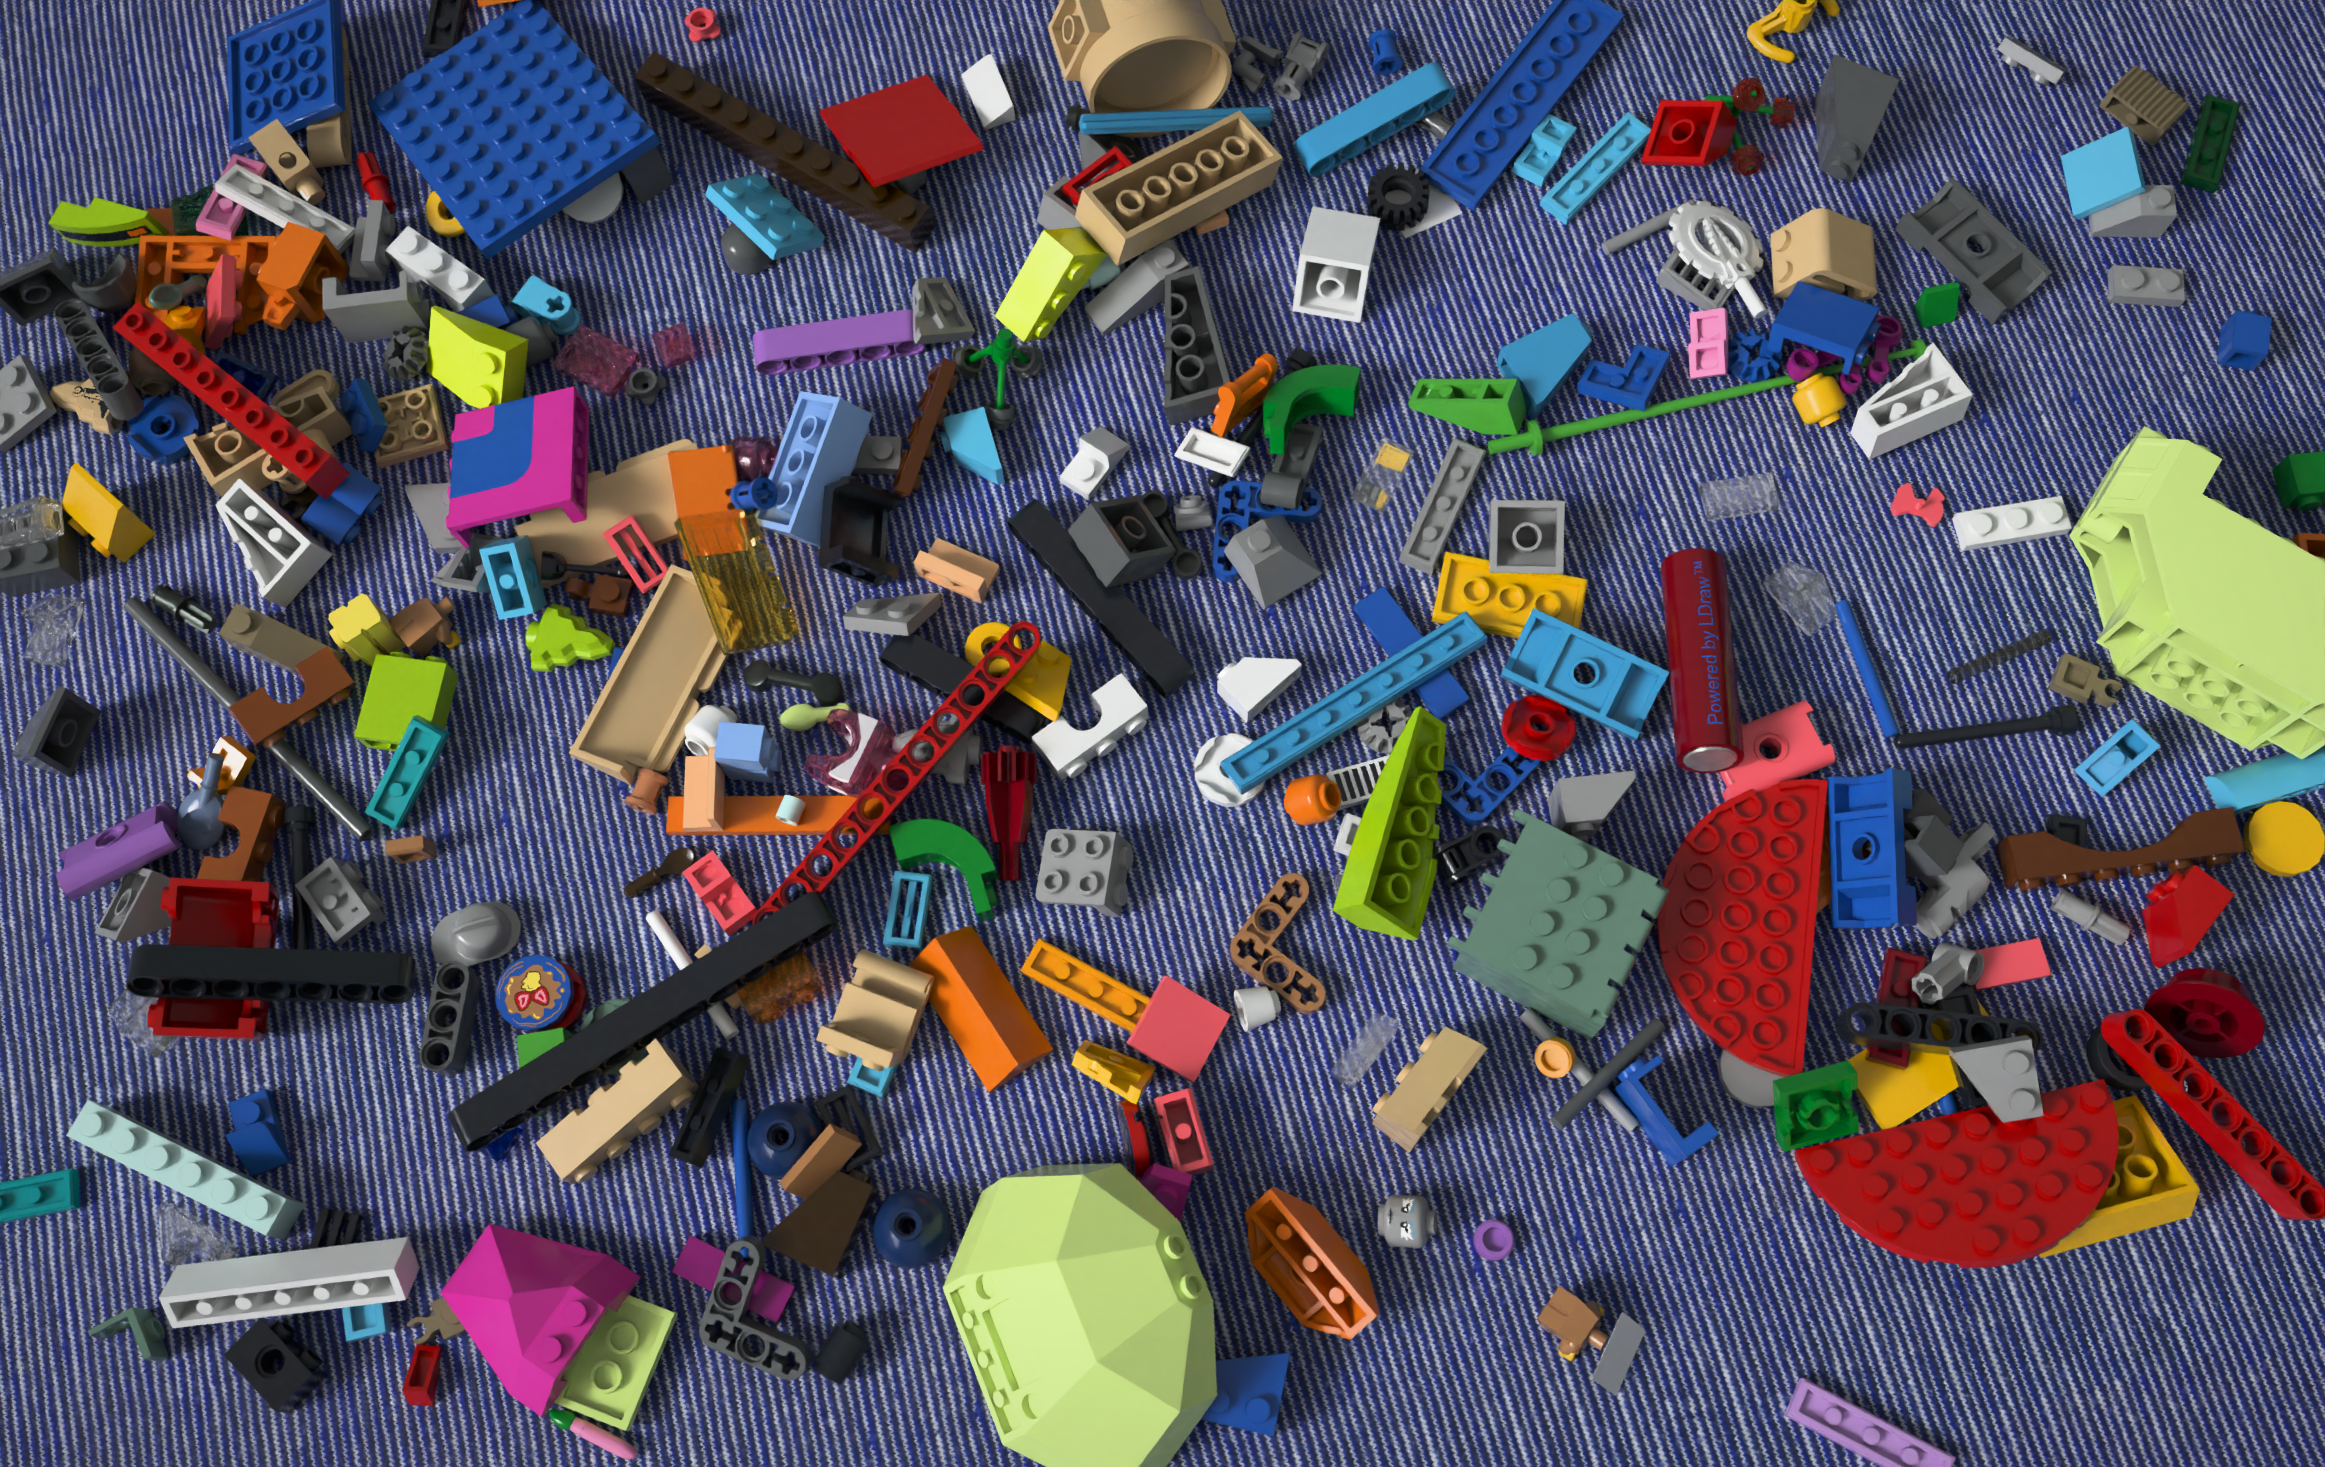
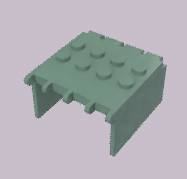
M1515 810L1512 818L1525 827L1516 844L1500 839L1497 848L1510 856L1499 878L1486 872L1482 874L1480 881L1493 888L1482 911L1470 906L1465 907L1463 915L1476 922L1466 942L1453 936L1448 940L1447 945L1460 952L1452 969L1591 1040L1604 1026L1607 1020L1605 1018L1609 1017L1620 994L1618 990L1608 986L1607 983L1610 982L1616 986L1623 987L1637 958L1624 951V948L1640 953L1653 927V923L1641 917V914L1656 919L1668 896L1669 890L1656 884L1657 878L1524 811Z

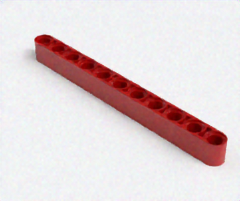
M1022 621L1010 627L760 907L753 917V925L762 921L769 912H776L790 904L792 901L789 897V890L796 883L804 885L807 893L819 891L821 895L824 894L1036 656L1041 648L1042 641L1039 630L1035 625ZM1022 631H1029L1035 637L1033 646L1026 650L1019 649L1014 645L1015 636ZM1004 659L1008 661L1010 669L1007 675L996 678L989 673V666L994 660ZM970 687L982 688L985 697L981 704L970 706L965 703L964 695ZM949 714L957 716L960 722L957 731L953 734L942 733L939 727L941 719ZM928 742L934 747V756L928 762H918L914 755L915 749L920 743ZM903 770L908 774L909 784L901 791H894L889 783L890 777L895 771ZM878 798L883 803V813L877 819H869L864 811L865 805L870 799ZM852 826L858 833V841L853 847L846 848L840 843L839 836L845 827ZM821 855L829 856L833 863L832 870L827 876L818 875L814 868L816 859Z

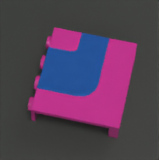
M574 386L455 415V426L451 433L453 456L449 461L451 486L447 490L450 502L449 515L446 516V526L450 534L455 536L465 548H469L471 545V537H473L472 527L561 507L573 523L587 520L590 408Z

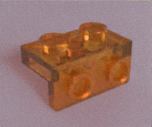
M805 951L737 993L748 1015L756 1024L762 1022L767 1024L779 1019L784 1014V1010L796 1003L801 1005L813 1000L818 995L817 991L825 986L815 972Z

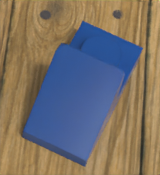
M263 1089L228 1103L235 1131L226 1135L227 1140L251 1177L259 1176L291 1163L272 1091Z

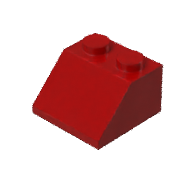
M2196 865L2183 872L2175 870L2165 881L2162 879L2157 881L2146 894L2150 901L2142 910L2152 964L2159 969L2191 953L2235 894Z

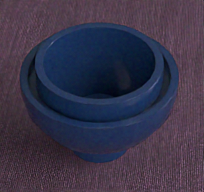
M780 1102L765 1108L754 1119L748 1133V1151L752 1162L763 1174L773 1179L781 1180L825 1130L821 1119L809 1107L797 1102ZM781 1130L788 1131V1141L782 1145L777 1144L775 1140L776 1134Z
M904 1189L890 1195L877 1209L872 1223L873 1241L880 1255L890 1264L903 1269H918L933 1263L946 1249L951 1235V1220L946 1207L935 1195L922 1189ZM906 1219H913L916 1223L915 1230L910 1234H905L901 1230V1224Z

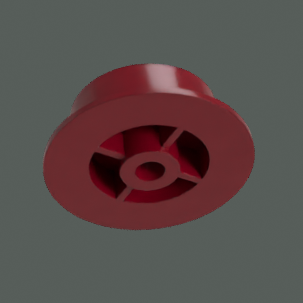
M2193 968L2176 973L2168 980L2166 985L2151 993L2144 1006V1011L2149 1013L2190 1055L2198 1057L2228 1058L2244 1054L2259 1044L2265 1031L2264 1017L2260 1009L2251 1001L2250 993L2245 985L2235 977L2214 969Z

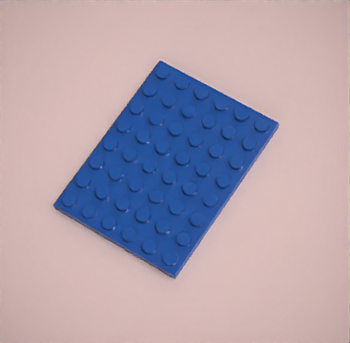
M522 0L518 2L515 7L498 18L492 19L487 25L472 35L463 38L458 44L443 54L437 55L432 61L417 71L408 74L403 80L388 90L379 93L367 103L375 116L487 260L660 144L655 132L538 0Z

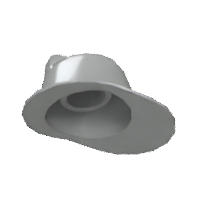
M497 901L474 903L445 916L439 922L431 938V949L435 958L442 965L449 961H458L471 967L509 953L515 947L521 935V922L517 913L506 904Z

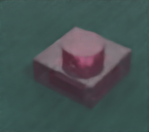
M684 322L651 335L666 369L699 356Z

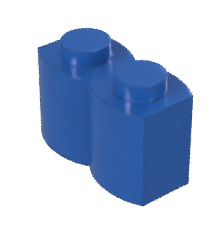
M346 462L342 465L350 472L346 479L327 499L318 495L301 518L302 523L337 547H340L344 542L350 545L362 530V527L358 525L360 520L366 513L373 516L384 501L380 497L382 487Z

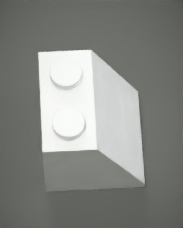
M1312 206L1299 257L1292 311L1360 323L1380 218Z

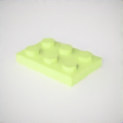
M628 1295L617 1312L610 1309L606 1312L563 1376L568 1383L554 1403L622 1430L630 1431L678 1313Z

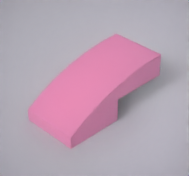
M1719 308L1689 313L1691 343L1688 344L1690 379L1727 375V310Z

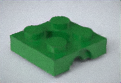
M1848 1060L1773 1080L1776 1141L1783 1152L1859 1132L1858 1115L1851 1101L1852 1090L1857 1089V1072Z

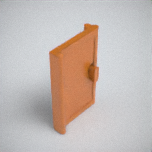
M733 445L678 452L670 451L668 458L684 560L691 561L695 558L749 551L744 515L736 510L730 498L732 487L738 483Z

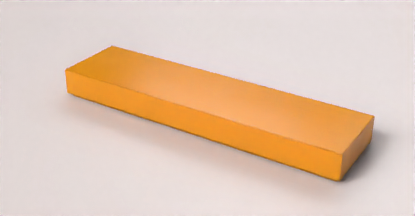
M1040 938L1020 970L1021 974L1130 1033L1133 1032L1151 999Z

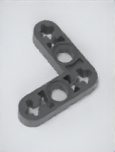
M751 1235L742 1236L729 1245L725 1252L700 1323V1338L705 1345L781 1379L788 1381L796 1380L811 1365L812 1353L808 1345L800 1339L745 1316L765 1262L766 1250L762 1241L757 1237ZM747 1247L749 1249L748 1256L753 1259L744 1265L741 1273L736 1272L735 1270L740 1267L743 1260V1255L739 1252ZM733 1282L740 1287L742 1298L739 1302H732L726 1298L723 1291L725 1283ZM719 1320L723 1322L722 1329L726 1331L721 1337L716 1334L717 1328L714 1326ZM739 1329H742V1332L739 1334L738 1338L736 1339V1343L734 1344L733 1341L737 1337V1335H734V1333ZM756 1334L763 1339L765 1343L763 1353L756 1354L749 1350L746 1343L748 1335ZM777 1344L779 1346L775 1350V1353H777V1355L771 1360L769 1359V1356L772 1354ZM790 1352L796 1354L795 1361L798 1362L793 1368L788 1366L789 1359L785 1357Z

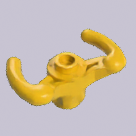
M1782 0L1773 13L1749 26L1747 38L1763 55L1784 63L1793 62L1795 59L1793 51L1771 44L1764 36L1780 30L1788 33H1799L1805 30L1817 6V0ZM1818 0L1824 6L1829 16L1835 17L1839 14L1840 8L1835 0Z

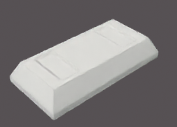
M1191 427L1174 456L1227 476L1235 477L1251 448Z

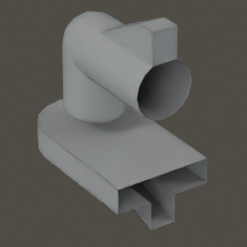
M1244 35L1240 40V44L1245 50H1242L1237 57L1232 69L1236 75L1243 78L1250 93L1255 95L1258 89L1264 85L1267 75L1251 66L1252 62L1257 57L1277 69L1280 65L1279 59L1282 57L1283 51L1267 47L1254 38Z

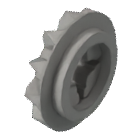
M1396 699L1357 723L1358 734L1363 743L1373 751L1390 754L1412 715L1410 705H1405L1399 699ZM1383 712H1386L1390 721L1398 722V724H1394L1392 727L1391 737L1388 736V732L1385 731L1383 726L1378 727L1376 725L1381 722Z

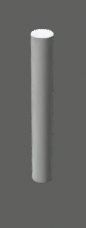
M1688 200L1601 244L1603 252L1609 255L1669 226L1672 214H1680L1677 210L1679 206L1687 202L1691 205H1696L1695 202Z

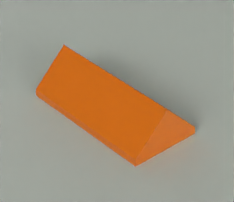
M972 925L935 937L910 963L909 967L935 977L928 999L989 1093L1054 1051Z

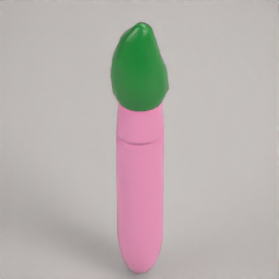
M554 1408L549 1411L550 1418L559 1428L571 1430L578 1436L621 1458L634 1459L637 1457V1451L630 1443L584 1419L578 1418L575 1413Z

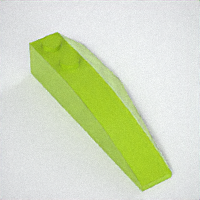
M1421 706L1413 711L1377 780L1353 840L1332 910L1359 928L1408 940H1418L1437 872V860L1433 859L1432 856L1433 842L1439 840L1440 826L1435 824L1436 806L1441 805L1442 790L1439 789L1438 772L1444 770L1447 726Z

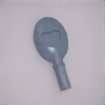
M210 753L208 755L203 779L200 782V789L186 796L178 811L177 825L180 837L185 844L196 850H205L216 844L224 835L227 827L218 821L224 803L223 798L216 792L219 788L218 782L224 762V756L218 753Z

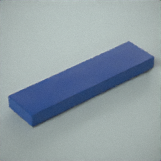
M1384 586L1354 605L1353 610L1389 657L1422 638V635ZM1447 668L1414 688L1432 714L1441 721L1469 703L1470 700L1469 696Z

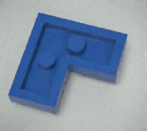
M1636 344L1624 368L1590 359L1578 382L1577 393L1645 411L1669 364L1670 352Z

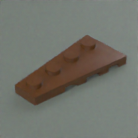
M943 358L928 372L926 382L930 384L925 393L921 395L917 409L923 411L922 417L918 416L911 426L908 443H911L912 446L910 450L906 449L901 457L890 494L902 500L910 496L911 492L916 494L921 485L923 473H920L919 470L923 459L928 461L935 445V441L931 439L935 427L940 428L947 412V408L943 407L946 394L952 395L959 376L954 374L958 363L947 358Z

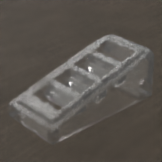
M42 495L0 510V523H2L3 535L0 536V550L45 541L64 535L61 504Z

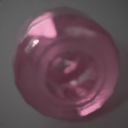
M761 436L735 437L729 445H733L738 481L752 482L756 478H768L778 453L776 447L772 445L769 439Z

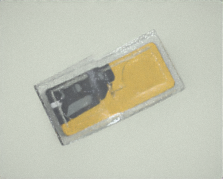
M1383 436L1369 465L1365 467L1351 499L1380 513H1384L1415 455V451Z

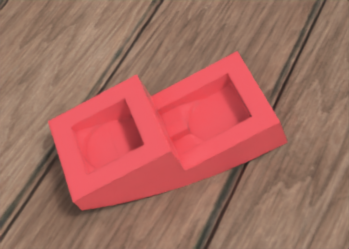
M713 850L682 872L728 936L751 921L758 911Z

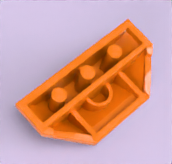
M1272 1187L1245 1212V1220L1248 1223V1242L1252 1265L1303 1326L1325 1333L1337 1334L1342 1338L1350 1340L1380 1314L1368 1269L1315 1206L1276 1187Z

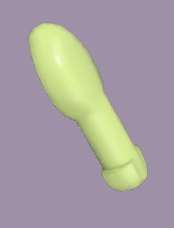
M846 703L818 708L808 704H797L781 714L780 722L787 729L805 731L814 727L818 722L847 721L852 715V709Z

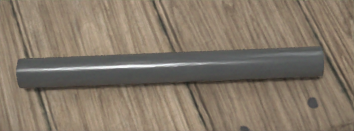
M1653 1018L1551 1118L1554 1126L1563 1130L1665 1030L1664 1024L1659 1019Z

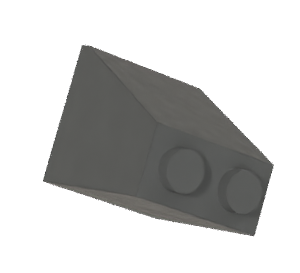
M1834 54L1814 99L1820 171L1828 173L1833 178L1852 182L1900 79Z

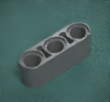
M449 961L437 970L420 1048V1061L426 1069L444 1077H453L459 1074L466 1064L481 989L479 975L458 961ZM464 974L465 980L463 984L457 989H452L454 978ZM456 1011V1021L453 1025L445 1027L446 1016ZM448 1048V1060L438 1066L437 1057L439 1053Z

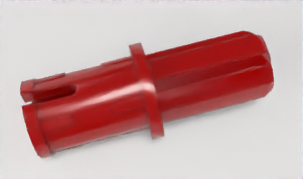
M359 153L356 163L363 178V190L369 194L371 200H383L389 213L392 214L397 206L388 188V177L382 173L374 153Z

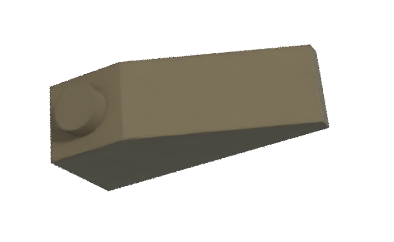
M238 603L235 604L218 633L220 637L236 650L296 674L295 666L327 646L267 615ZM329 647L341 665H343L347 656Z

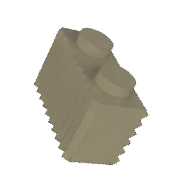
M2134 65L2108 91L2099 107L2126 127L2128 126L2135 134L2154 147L2178 123L2189 108V103L2184 102L2178 93L2167 90V87L2162 86L2161 82H2156L2155 77L2150 72L2140 69L2139 65Z

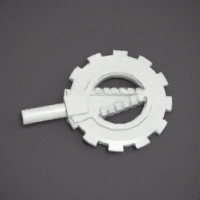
M1697 201L1696 205H1691L1687 202L1679 206L1677 210L1680 214L1673 213L1669 220V225L1673 227V231L1669 232V237L1672 245L1678 247L1680 251L1679 256L1687 265L1692 264L1699 270L1698 273L1704 277L1719 279L1721 284L1725 285L1728 290L1737 289L1755 319L1766 315L1767 310L1749 282L1755 277L1754 270L1759 272L1764 261L1759 257V254L1763 252L1760 240L1755 239L1751 233L1753 229L1747 222L1735 217L1733 211L1723 206L1718 208L1706 201ZM1696 227H1698L1697 229H1698V232L1700 233V237H1701V239H1702V242H1703V244L1705 245V249H1704V247L1699 243V241H1698V239H1697V237H1696V234H1695V228H1696Z

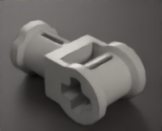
M1298 31L1294 35L1285 57L1284 72L1281 77L1276 78L1273 84L1274 90L1287 100H1298L1302 95V86L1305 81L1312 82L1316 73L1322 69L1330 44L1326 42L1319 44L1305 38L1304 33Z

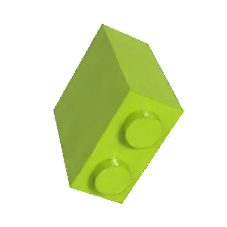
M391 652L390 656L376 654L354 737L367 748L396 751L413 716L419 715L445 730L459 675L442 658L427 656L425 660L413 659L412 656L402 652Z

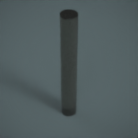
M2044 629L1948 670L1947 677L1952 684H1956L2051 643L2052 635L2047 629Z

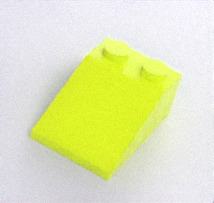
M435 305L431 307L427 372L468 405L479 409L523 399L529 339Z

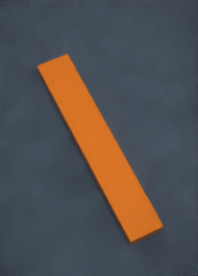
M860 795L793 796L806 803L797 826L786 824L775 817L784 796H724L723 831L686 832L683 829L684 796H669L666 833L669 836L826 835ZM878 798L870 799L864 808L866 816L872 820L879 818L884 810L883 803ZM891 818L876 835H890L888 826H891ZM849 826L845 827L840 835H858L855 828Z

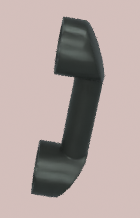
M1156 490L1146 492L1141 497V500L1177 551L1173 558V568L1176 575L1184 580L1197 577L1203 568L1202 560L1195 550L1186 549L1169 519L1170 506L1166 496Z
M755 660L746 667L743 674L747 687L756 693L765 692L773 684L812 691L817 701L823 706H835L844 696V688L840 680L831 673H819L812 677L771 669L766 661Z

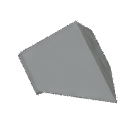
M473 533L470 547L465 548L462 545L430 582L455 589L491 593L479 549L493 541L503 540L504 538Z

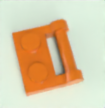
M1264 353L1256 359L1255 365L1234 382H1226L1218 389L1220 402L1216 405L1213 412L1216 416L1211 430L1219 437L1225 436L1263 404V400L1270 390L1278 369L1277 360L1273 355Z

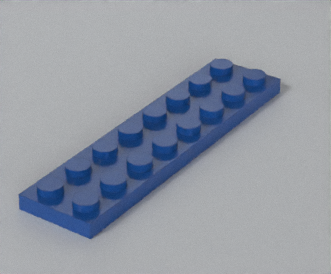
M1554 0L1420 167L1419 171L1421 170L1424 173V180L1428 179L1430 185L1475 211L1528 144L1536 127L1548 114L1553 112L1622 24L1625 14L1601 0Z

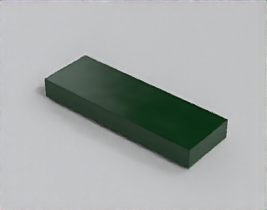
M2206 94L2203 98L2180 184L2213 194L2219 188L2240 103Z

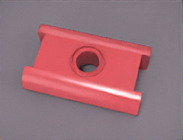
M1802 700L1742 725L1744 759L1738 766L1719 772L1727 787L1722 794L1725 801L1747 790L1753 789L1754 793L1779 784L1781 781L1794 780L1835 763V753L1831 743L1823 746L1808 718L1813 709L1807 701ZM1766 746L1771 748L1776 758L1768 759L1760 753L1759 747Z

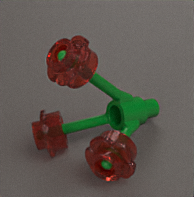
M1754 77L1742 79L1733 89L1732 96L1708 94L1704 100L1724 101L1735 119L1742 111L1771 114L1770 125H1778L1780 129L1784 128L1785 123H1792L1795 103L1789 102L1788 94H1786L1785 98L1775 97L1773 107L1763 106L1766 93L1761 81ZM1735 129L1732 141L1737 150L1730 158L1734 166L1732 172L1734 174L1750 176L1761 168L1764 154L1757 150L1753 144L1744 146Z

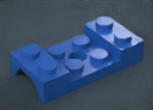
M1889 768L1886 769L1884 774L1863 777H1827L1832 928L1862 930L1917 925L1915 886L1906 885L1903 811L1912 810L1911 772ZM1869 840L1872 845V851L1870 856L1865 859L1862 855V846Z

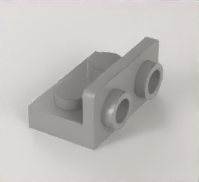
M329 857L295 884V886L334 943L342 945L371 921L381 924L387 918L380 909L383 906L381 899L372 890L366 889L361 882L363 874L359 868L349 860L344 862Z

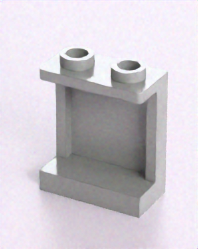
M408 270L399 272L400 286L396 289L349 294L337 277L322 279L323 311L348 343L393 338V332L401 331L404 325L418 328L425 334H429L433 303L431 299L425 297L420 283L414 281Z

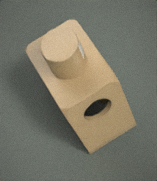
M278 119L248 137L289 193L300 199L304 198L311 205H315L324 199L326 194L321 188L324 184L323 179Z

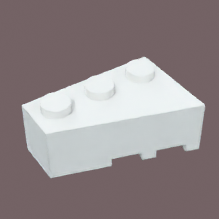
M1932 343L1926 348L1922 356L1914 363L1910 362L1895 380L1884 385L1858 409L1851 429V435L1870 460L1962 420L1973 394L1936 345Z

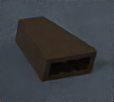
M851 1169L847 1175L837 1171L764 1237L762 1243L767 1248L839 1279L879 1190L870 1185L872 1177L862 1172Z

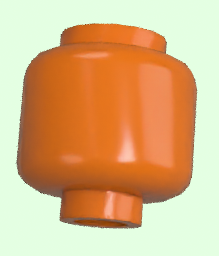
M1314 774L1291 781L1284 797L1286 812L1297 824L1303 826L1333 819L1341 804V793L1337 784L1323 774Z

